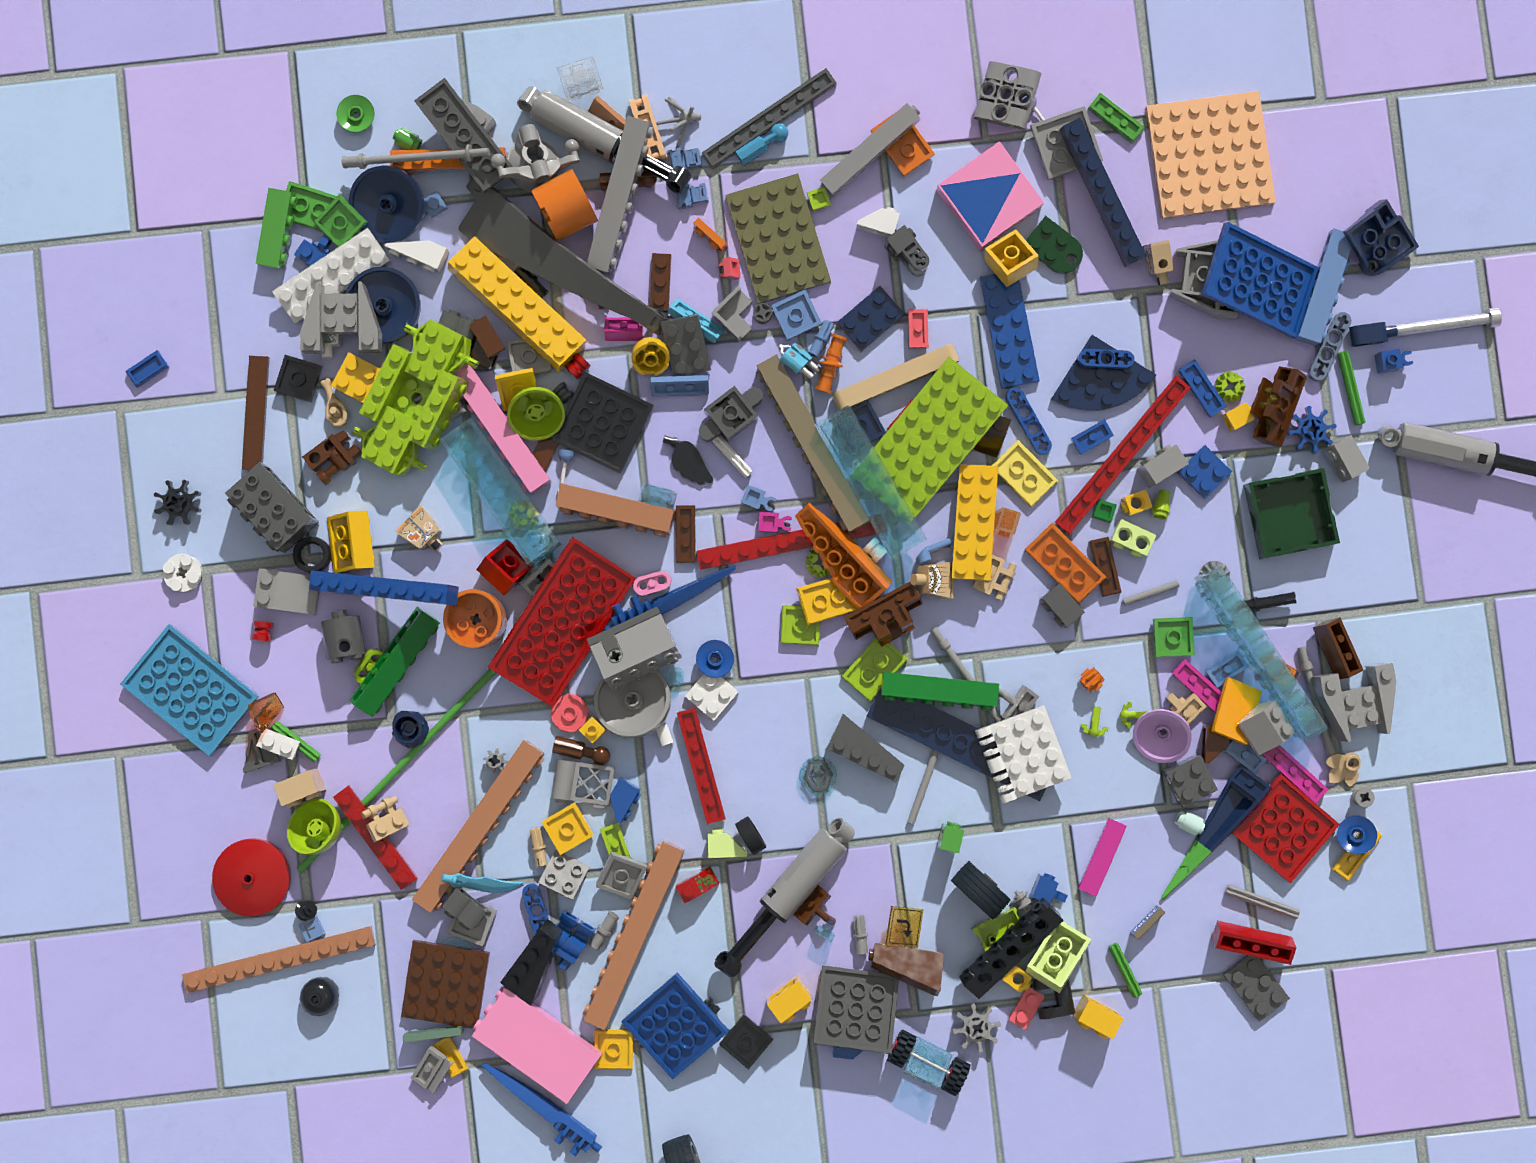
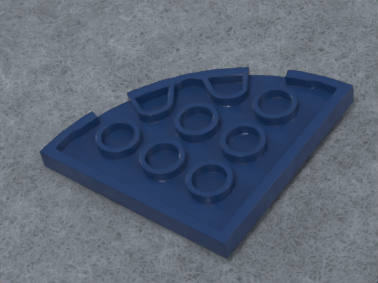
M1094 335L1090 336L1082 349L1116 350ZM1086 353L1082 359H1085V363L1094 359L1096 360L1095 364H1097L1098 353H1095V357H1089L1088 353ZM1103 354L1101 356L1102 363L1109 364L1111 362L1110 355ZM1115 354L1114 365H1117V361H1123L1125 365L1130 361V359L1126 358V355L1123 358H1116L1117 354ZM1076 358L1051 400L1068 408L1086 411L1106 410L1120 406L1136 397L1153 381L1156 374L1136 361L1127 369L1082 367Z

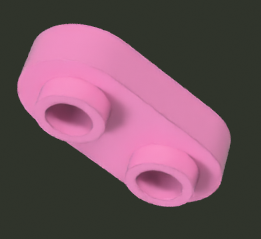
M665 571L640 576L634 581L633 588L641 596L663 591L671 585V577ZM660 577L665 578L664 584L658 583ZM641 583L647 584L645 590L640 589Z

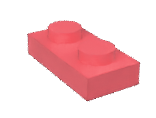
M908 309L909 349L929 347L928 309Z
M1029 987L1022 993L1008 1020L1026 1030L1045 996Z

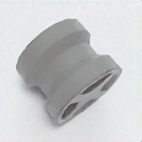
M1358 787L1353 790L1351 799L1357 806L1369 807L1373 804L1375 795L1368 788Z

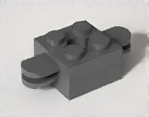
M733 386L704 408V413L709 420L699 427L700 438L703 441L710 442L721 434L728 442L758 419V415L753 409L762 403V391L757 387H751L741 394Z

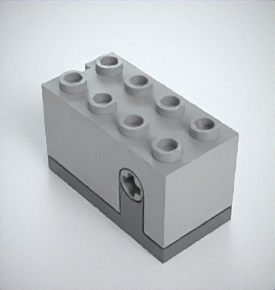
M658 607L587 639L602 676L611 690L622 689L627 683L639 681L644 675L656 673L661 667L673 665L678 662V659L682 658Z

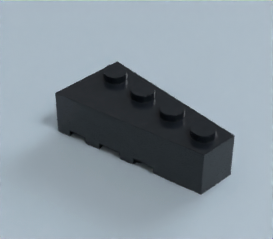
M549 919L540 927L500 982L530 1006L540 994L547 970L552 962L553 954L563 932L561 928Z

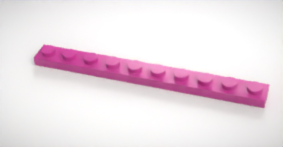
M1183 659L1171 674L1192 693H1195L1216 714L1222 692L1186 659ZM1279 745L1261 754L1313 802L1317 803L1329 790L1282 746Z

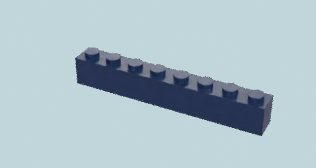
M1079 117L1063 125L1059 129L1060 134L1124 267L1146 257L1144 249L1081 118Z

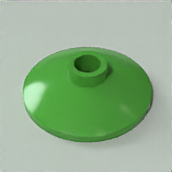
M350 95L339 103L336 116L339 124L345 130L358 133L371 126L375 111L372 103L366 97ZM360 113V117L354 118V114Z

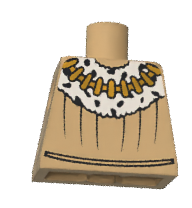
M953 562L919 566L917 574L911 575L910 582L912 585H917V590L921 595L937 599H953Z

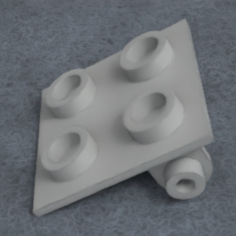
M555 850L538 884L573 900L589 866L565 854L560 855Z

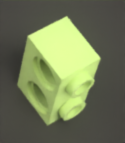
M1120 519L1109 541L1113 543V547L1119 550L1125 548L1131 551L1130 555L1141 558V556L1145 557L1148 555L1156 535ZM1120 531L1127 533L1126 541L1120 540ZM1138 539L1144 541L1145 546L1143 549H1139L1136 546Z

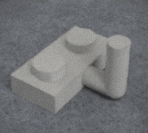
M1024 685L1021 686L1015 697L999 688L998 696L1010 703L1001 717L1007 719L1031 710L1039 696Z

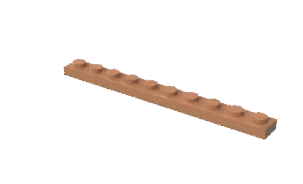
M372 926L184 973L182 976L186 993L375 946L376 943Z

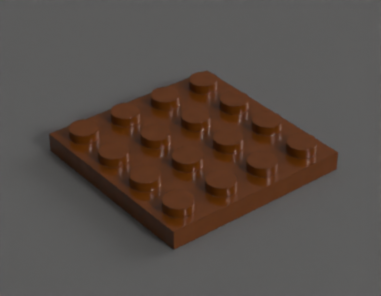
M413 940L401 1017L473 1029L481 1015L490 952Z

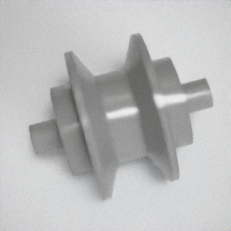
M1015 891L1012 904L1017 903L1019 905L1017 911L1031 910L1029 906H1031L1033 898L1028 899L1026 897L1028 891L1024 893L1023 891Z

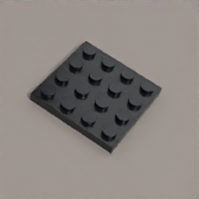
M584 372L565 411L564 423L551 440L621 474L654 405Z

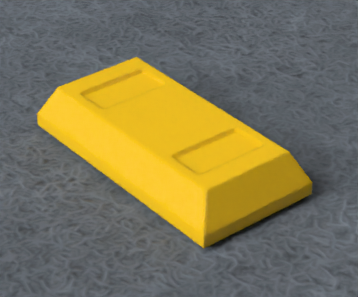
M445 1037L433 1044V1047L447 1056L448 1060L454 1061L448 1071L451 1078L469 1069L451 1037Z

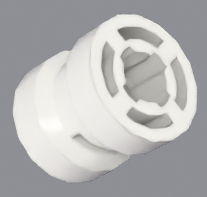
M876 537L863 548L875 563L889 551L885 546L879 544V540Z

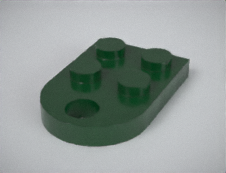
M1046 215L1026 240L1039 255V261L1056 273H1070L1082 261L1083 249L1079 241ZM1067 256H1074L1076 263L1074 265L1068 264L1066 262Z

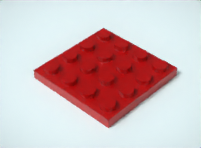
M1278 774L1270 784L1273 789L1262 801L1261 805L1231 834L1287 882L1291 883L1340 824L1282 774Z

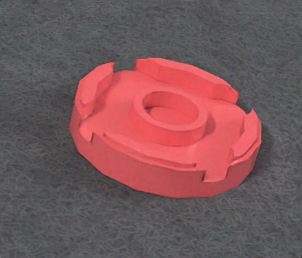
M566 694L559 697L551 708L553 724L564 732L579 730L589 718L587 703L581 697L574 694Z

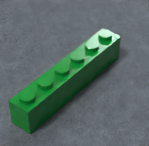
M417 606L350 698L351 703L371 717L378 713L382 708L384 700L393 693L394 686L403 679L407 668L414 664L417 654L426 647L430 636L437 632L440 622Z
M890 672L882 673L880 697H885V701H896V698L904 699L905 703H915V700L923 701L924 705H934L937 702L942 703L944 707H954V704L961 705L963 709H973V706L981 707L980 710L992 711V708L998 707L999 683Z

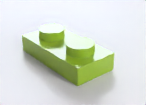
M618 822L600 829L609 855L612 851L631 858Z

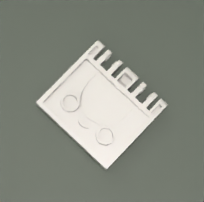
M1044 705L975 730L977 738L993 734V736L980 740V745H987L993 741L997 744V747L984 752L985 757L1000 752L999 756L987 760L991 774L1005 768L1007 772L994 776V782L1001 781L1007 777L1010 778L1011 783L1002 785L997 789L998 793L1014 789L1000 795L1002 803L1013 801L1019 797L1072 778Z

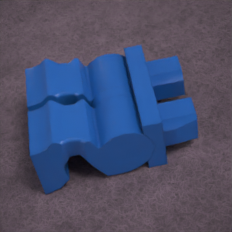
M564 910L559 918L560 922L556 924L563 932L553 957L555 954L562 957L557 966L566 971L571 964L575 963L587 945L588 939L596 931V928L581 920L576 928L577 931L570 937L571 931L578 923L579 918Z

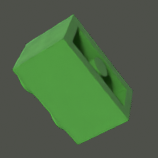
M947 821V824L942 823L937 847L942 850L959 853L964 830L960 828L958 823Z

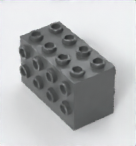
M261 462L256 464L225 492L229 497L227 499L228 503L241 511L240 516L246 522L254 525L253 530L260 537L263 536L267 539L265 543L273 551L286 553L319 523L270 467Z

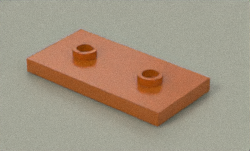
M1053 522L1025 548L1040 566L1066 589L1078 604L1106 578Z

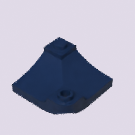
M1387 199L1376 202L1355 223L1343 231L1359 259L1358 265L1367 276H1376L1385 272L1419 247L1402 216L1396 215Z

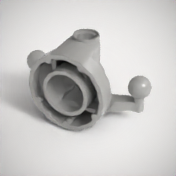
M527 124L519 129L515 145L510 149L507 156L508 161L513 167L503 168L506 161L501 154H494L490 159L492 167L497 169L500 178L508 177L519 188L531 191L535 187L557 177L559 170L579 163L580 159L577 153L579 151V143L574 139L567 140L564 148L571 155L559 159L555 149L547 142L541 141L535 125ZM528 156H535L540 158L541 160H537L532 163V160Z

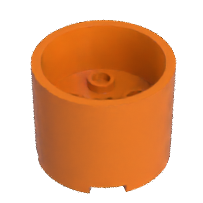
M572 169L531 190L554 237L558 241L598 222L596 214Z
M469 589L459 592L457 605H446L444 609L443 624L446 633L455 643L464 647L476 649L489 647L501 639L507 627L508 618L501 601L494 595L481 590ZM479 614L481 622H477L475 625L473 617H477Z

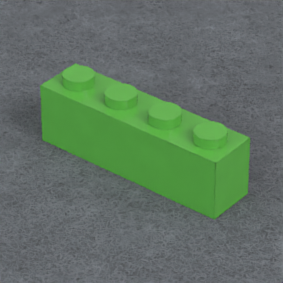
M268 187L255 264L283 269V266L286 265L288 258L286 248L290 245L291 241L289 231L294 224L292 214L293 209L297 206L295 193Z

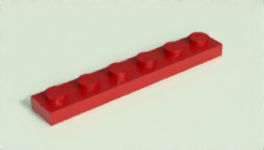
M696 708L677 712L706 822L711 824L725 820L726 817Z
M348 785L333 796L334 800L398 887L402 890L415 881L418 877L388 836L374 843L366 827L372 821L370 817L363 819L361 816V812L367 808L352 787Z

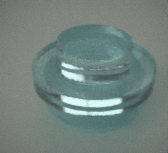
M680 667L668 669L666 680L669 684L678 686L683 683L685 673Z

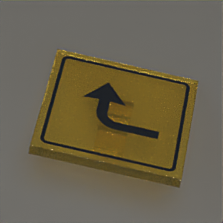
M891 906L885 945L918 948L924 909Z

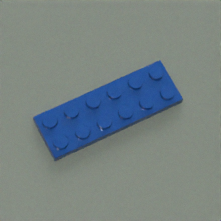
M996 274L980 276L979 279L1001 389L1039 382L1020 280L1006 287Z

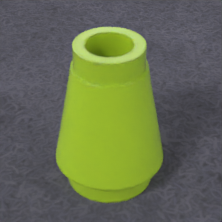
M1159 490L1151 509L1154 518L1167 519L1168 515H1170L1169 491Z

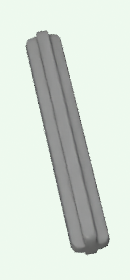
M1227 885L1225 889L1226 895L1295 920L1299 917L1300 910L1232 885Z

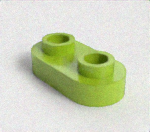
M373 648L368 650L355 667L353 676L358 683L361 684L383 654L380 649ZM373 655H377L375 660H371ZM365 670L366 673L361 676L360 672Z

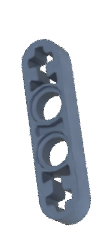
M1340 312L1333 317L1327 329L1326 338L1323 343L1321 342L1308 371V376L1312 381H1321L1327 376L1351 325L1352 320L1348 313ZM1343 317L1346 324L1341 325L1339 330L1333 329V327L1337 328L1340 321L1337 319ZM1331 333L1336 334L1339 338L1335 344L1329 340ZM1323 350L1328 351L1331 355L1327 361L1321 357ZM1320 364H1324L1320 369L1322 375L1316 377L1314 370L1318 369Z

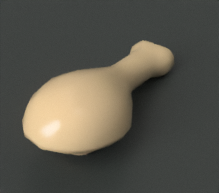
M331 379L321 380L320 384L324 388L328 399L325 408L326 418L334 427H343L348 419L347 409L335 397L331 387Z

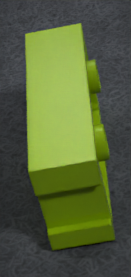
M1014 905L998 914L993 920L989 917L971 928L974 934L978 935L981 940V946L984 951H987L993 942L1001 938L1011 925L1018 922L1019 917Z

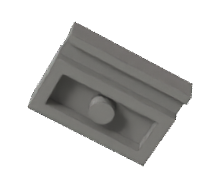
M430 1046L411 1079L424 1089L430 1090L433 1095L454 1061L448 1060L447 1056L435 1047Z

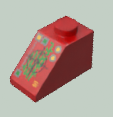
M711 866L676 884L675 887L685 904L718 885L719 881Z

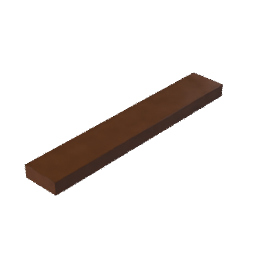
M249 355L242 459L243 470H251L259 462L263 463L270 360L268 356Z

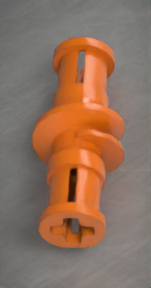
M831 334L832 340L826 353L827 356H822L825 361H819L818 363L823 368L820 372L821 376L818 385L815 386V389L830 394L837 367H843L839 359L842 356L844 343L848 340V338L836 334Z

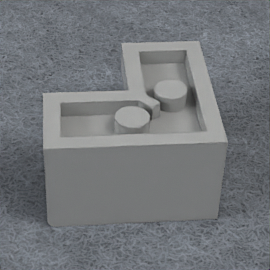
M738 285L712 311V317L738 342L752 330V327L740 316L752 304V301L741 291V287Z

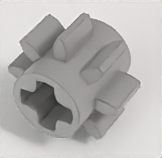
M498 748L495 750V753L488 750L489 756L483 758V760L487 761L485 768L491 767L493 773L497 767L502 771L503 767L501 765L508 763L503 758L506 753L500 754ZM495 756L500 760V763H496V765L491 761V758Z

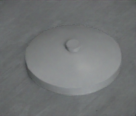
M659 671L652 674L648 673L639 681H631L619 690H611L604 678H602L594 696V708L599 721L608 731L623 738H639L652 733L665 721L671 706L669 685Z

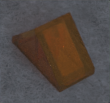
M274 692L248 704L251 720L259 733H263L284 708L278 695Z

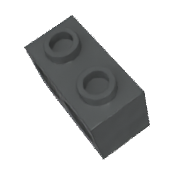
M544 556L517 583L533 597L554 563Z

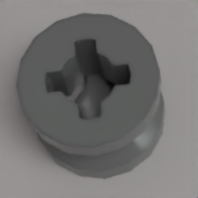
M759 303L754 307L753 316L755 321L759 324H766L771 320L772 309L768 304Z

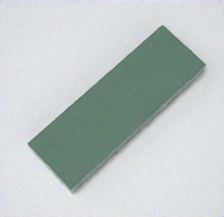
M447 1026L407 1031L402 1036L403 1043L460 1036L464 1033V1027Z

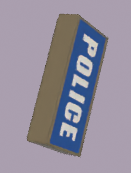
M1156 905L1130 933L1136 939H1140L1165 914V911Z

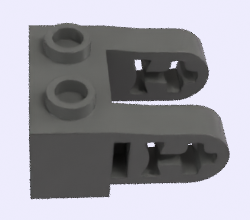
M903 225L886 239L884 248L895 261L900 259L913 276H923L929 265V257L915 239L916 234L910 227L907 229Z

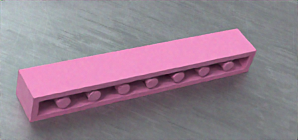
M465 364L455 373L458 377L468 381V389L465 395L461 396V399L465 398L468 404L466 407L472 415L476 413L479 418L477 423L483 430L487 429L490 434L487 437L494 446L498 445L500 448L498 453L504 461H509L511 464L509 469L515 477H520L522 480L520 485L525 492L529 491L531 494H535L552 481L523 439L511 429L507 416L474 368Z

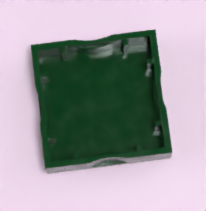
M1324 468L1280 478L1275 477L1250 482L1244 485L1259 560L1340 543L1335 516L1330 506V493Z

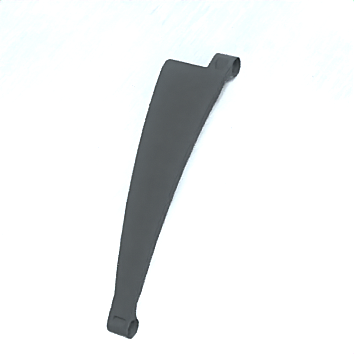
M471 177L466 188L477 199L459 225L460 232L470 239L475 236L492 252L569 292L628 317L655 334L662 332L661 321L670 320L667 313L644 304L637 297L582 260L536 224L494 187L484 193L473 177Z

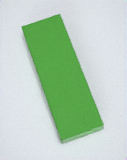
M1099 93L1088 107V110L1131 143L1135 141L1145 128L1102 93Z

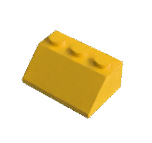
M368 510L347 511L327 517L334 573L374 568L375 558L372 550Z

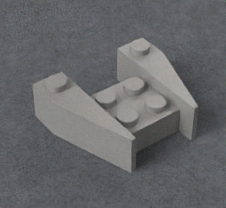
M1218 240L1177 248L1174 256L1185 257L1181 290L1171 289L1169 297L1214 318L1235 320L1238 312L1201 295Z
M358 281V293L325 294V286L320 282H316L300 331V350L305 354H325V335L359 334V350L362 353H382V332L366 286L361 281Z
M1393 663L1365 666L1369 685L1341 690L1339 674L1328 673L1311 677L1314 695L1339 741L1351 742L1349 730L1371 725L1377 726L1378 733L1390 734L1396 690V676Z

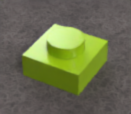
M825 186L807 192L813 212L831 206Z

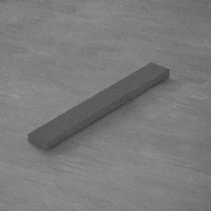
M825 68L703 151V157L713 170L735 155V151L758 136H763L775 124L782 123L835 87L837 82L827 68Z

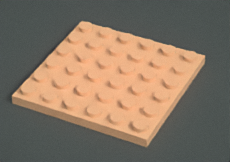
M1259 91L1146 106L1161 219L1276 203Z

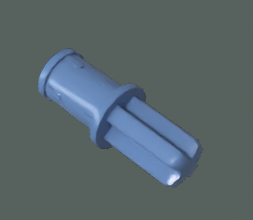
M823 321L808 351L810 355L816 358L820 357L819 355L825 343H828L827 339L834 327L831 321Z

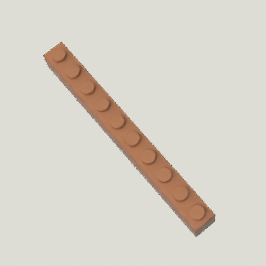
M527 740L522 741L412 898L415 903L430 913L440 909L444 903L442 900L444 895H449L454 889L449 883L441 881L442 874L452 875L460 873L463 875L466 872L465 865L468 862L472 863L477 856L475 852L479 846L483 847L489 839L486 835L490 830L494 831L500 823L498 821L500 815H505L511 807L509 803L512 798L517 799L522 792L520 789L524 782L527 784L533 776L531 773L535 766L538 768L543 762V751Z
M663 841L662 844H657L653 853L657 856L654 862L650 861L645 872L649 874L646 880L642 879L638 890L641 892L638 898L634 896L630 907L633 910L630 915L626 914L622 923L625 928L622 933L618 932L614 941L617 946L614 951L610 950L606 959L609 964L607 969L602 968L598 977V979H601L599 987L594 986L590 995L593 997L591 1005L587 1003L582 1013L585 1015L583 1021L600 1029H606L684 853V849L666 841Z

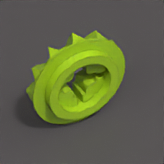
M1231 371L1222 373L1216 379L1214 385L1222 400L1226 402H1234L1240 399L1246 387L1244 378L1238 375V373ZM1227 382L1230 384L1237 383L1233 387L1234 392L1231 389L1224 391L1228 386Z
M814 549L811 550L806 558L808 571L813 576L819 578L829 576L828 569L824 567V570H822L820 565H813V563L818 561L819 556L818 552L816 553Z

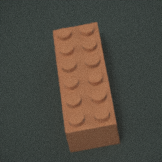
M562 483L560 484L555 505L563 514L572 516L574 512L578 513L580 518L591 520V517H595L598 522L610 524V521L616 522L615 525L628 529L629 526H633L636 531L647 533V530L654 531V535L666 537V534L671 535L676 514L673 509Z

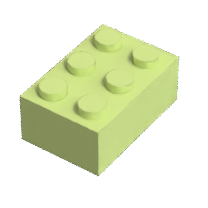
M1062 922L1044 939L1028 964L1026 973L1060 993L1089 947L1091 939Z

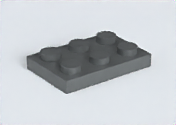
M699 314L661 321L665 344L669 350L673 376H687L710 371L711 365Z
M1247 955L1223 973V976L1259 1022L1290 999L1260 958Z

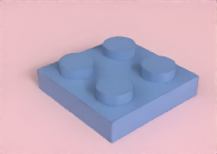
M806 289L771 305L787 341L822 325Z

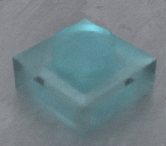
M824 923L822 926L817 924L814 929V933L829 942H832L835 934L832 932L833 928Z

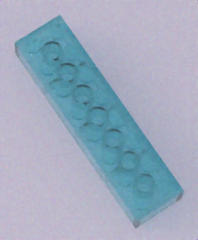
M847 405L815 424L891 559L927 540L852 407Z
M472 418L440 439L445 449L527 565L533 566L562 545Z

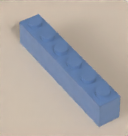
M1333 228L1328 233L1297 338H1294L1313 346H1317L1321 342L1323 343L1326 338L1327 332L1325 328L1332 320L1333 314L1331 310L1333 306L1335 307L1339 298L1336 294L1338 288L1341 289L1344 283L1342 276L1344 270L1346 271L1350 264L1349 254L1354 251L1341 230Z

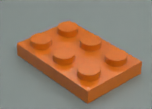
M888 117V118L885 119L883 122H881L880 124H878L876 127H874L873 129H871V133H873L874 131H876V130H877L883 123H885L890 117ZM915 126L885 151L903 177L935 155Z

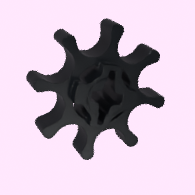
M166 480L165 484L168 486V492L165 495L157 492L154 493L155 497L163 500L162 507L155 509L154 512L161 514L167 511L169 513L167 525L172 526L174 519L178 516L182 517L184 524L189 525L188 512L194 510L201 513L202 511L201 508L194 507L192 503L195 497L201 496V492L195 491L192 494H188L186 490L189 484L188 480H182V485L178 489L173 487L172 481ZM177 499L181 500V501L178 503L179 506H176V505H175V504L177 503Z

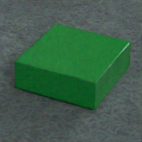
M1098 499L1092 518L1111 523L1117 505Z

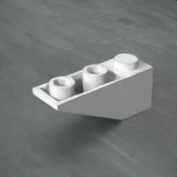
M429 240L385 244L389 254L398 258L400 255L406 257L407 262L413 265H417V263L424 265L423 268L432 273L434 271L441 272L449 254L447 248Z

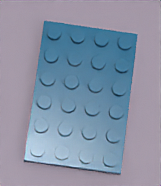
M171 624L167 625L120 683L121 686L208 756H212L259 698L257 693Z

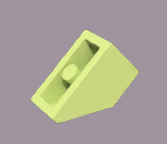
M723 829L712 830V833H708V858L747 857V851L731 835L723 833Z

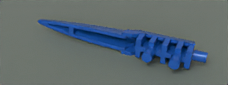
M736 566L704 576L655 597L651 603L647 599L640 603L637 595L630 598L634 607H629L624 612L618 603L612 606L616 615L611 616L613 623L605 628L608 630L655 607H658L661 614H664L709 589L732 573Z
M486 1063L481 1064L494 1078L548 1122L555 1123L553 1127L556 1131H559V1134L554 1141L560 1145L565 1137H567L571 1142L575 1143L570 1150L572 1155L576 1156L581 1149L584 1152H587L589 1148H592L597 1153L600 1151L602 1146L595 1141L597 1135L557 1104L507 1073Z

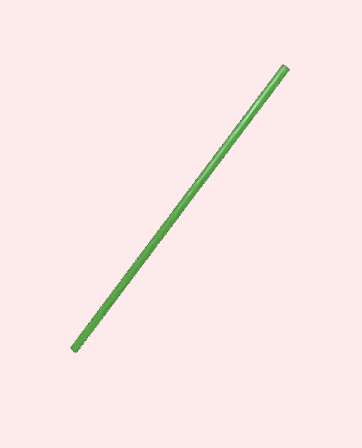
M489 669L428 732L423 744L413 747L362 800L365 807L374 800L496 672ZM347 816L341 821L340 834L351 823ZM320 854L309 855L297 869L303 873Z

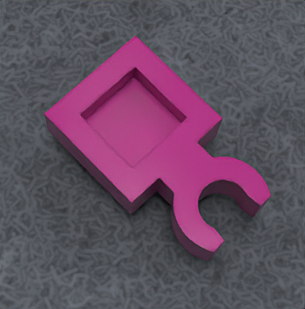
M760 512L758 531L777 533L778 527L785 531H790L791 527H786L784 522L792 520V517L785 516L782 519H778L779 513Z

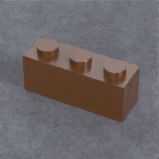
M1341 617L1326 620L1312 627L1332 673L1339 674V680L1350 678L1363 671V667Z

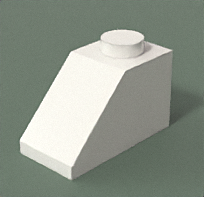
M881 208L858 220L856 228L888 238L896 230L900 213H897V210L894 208Z

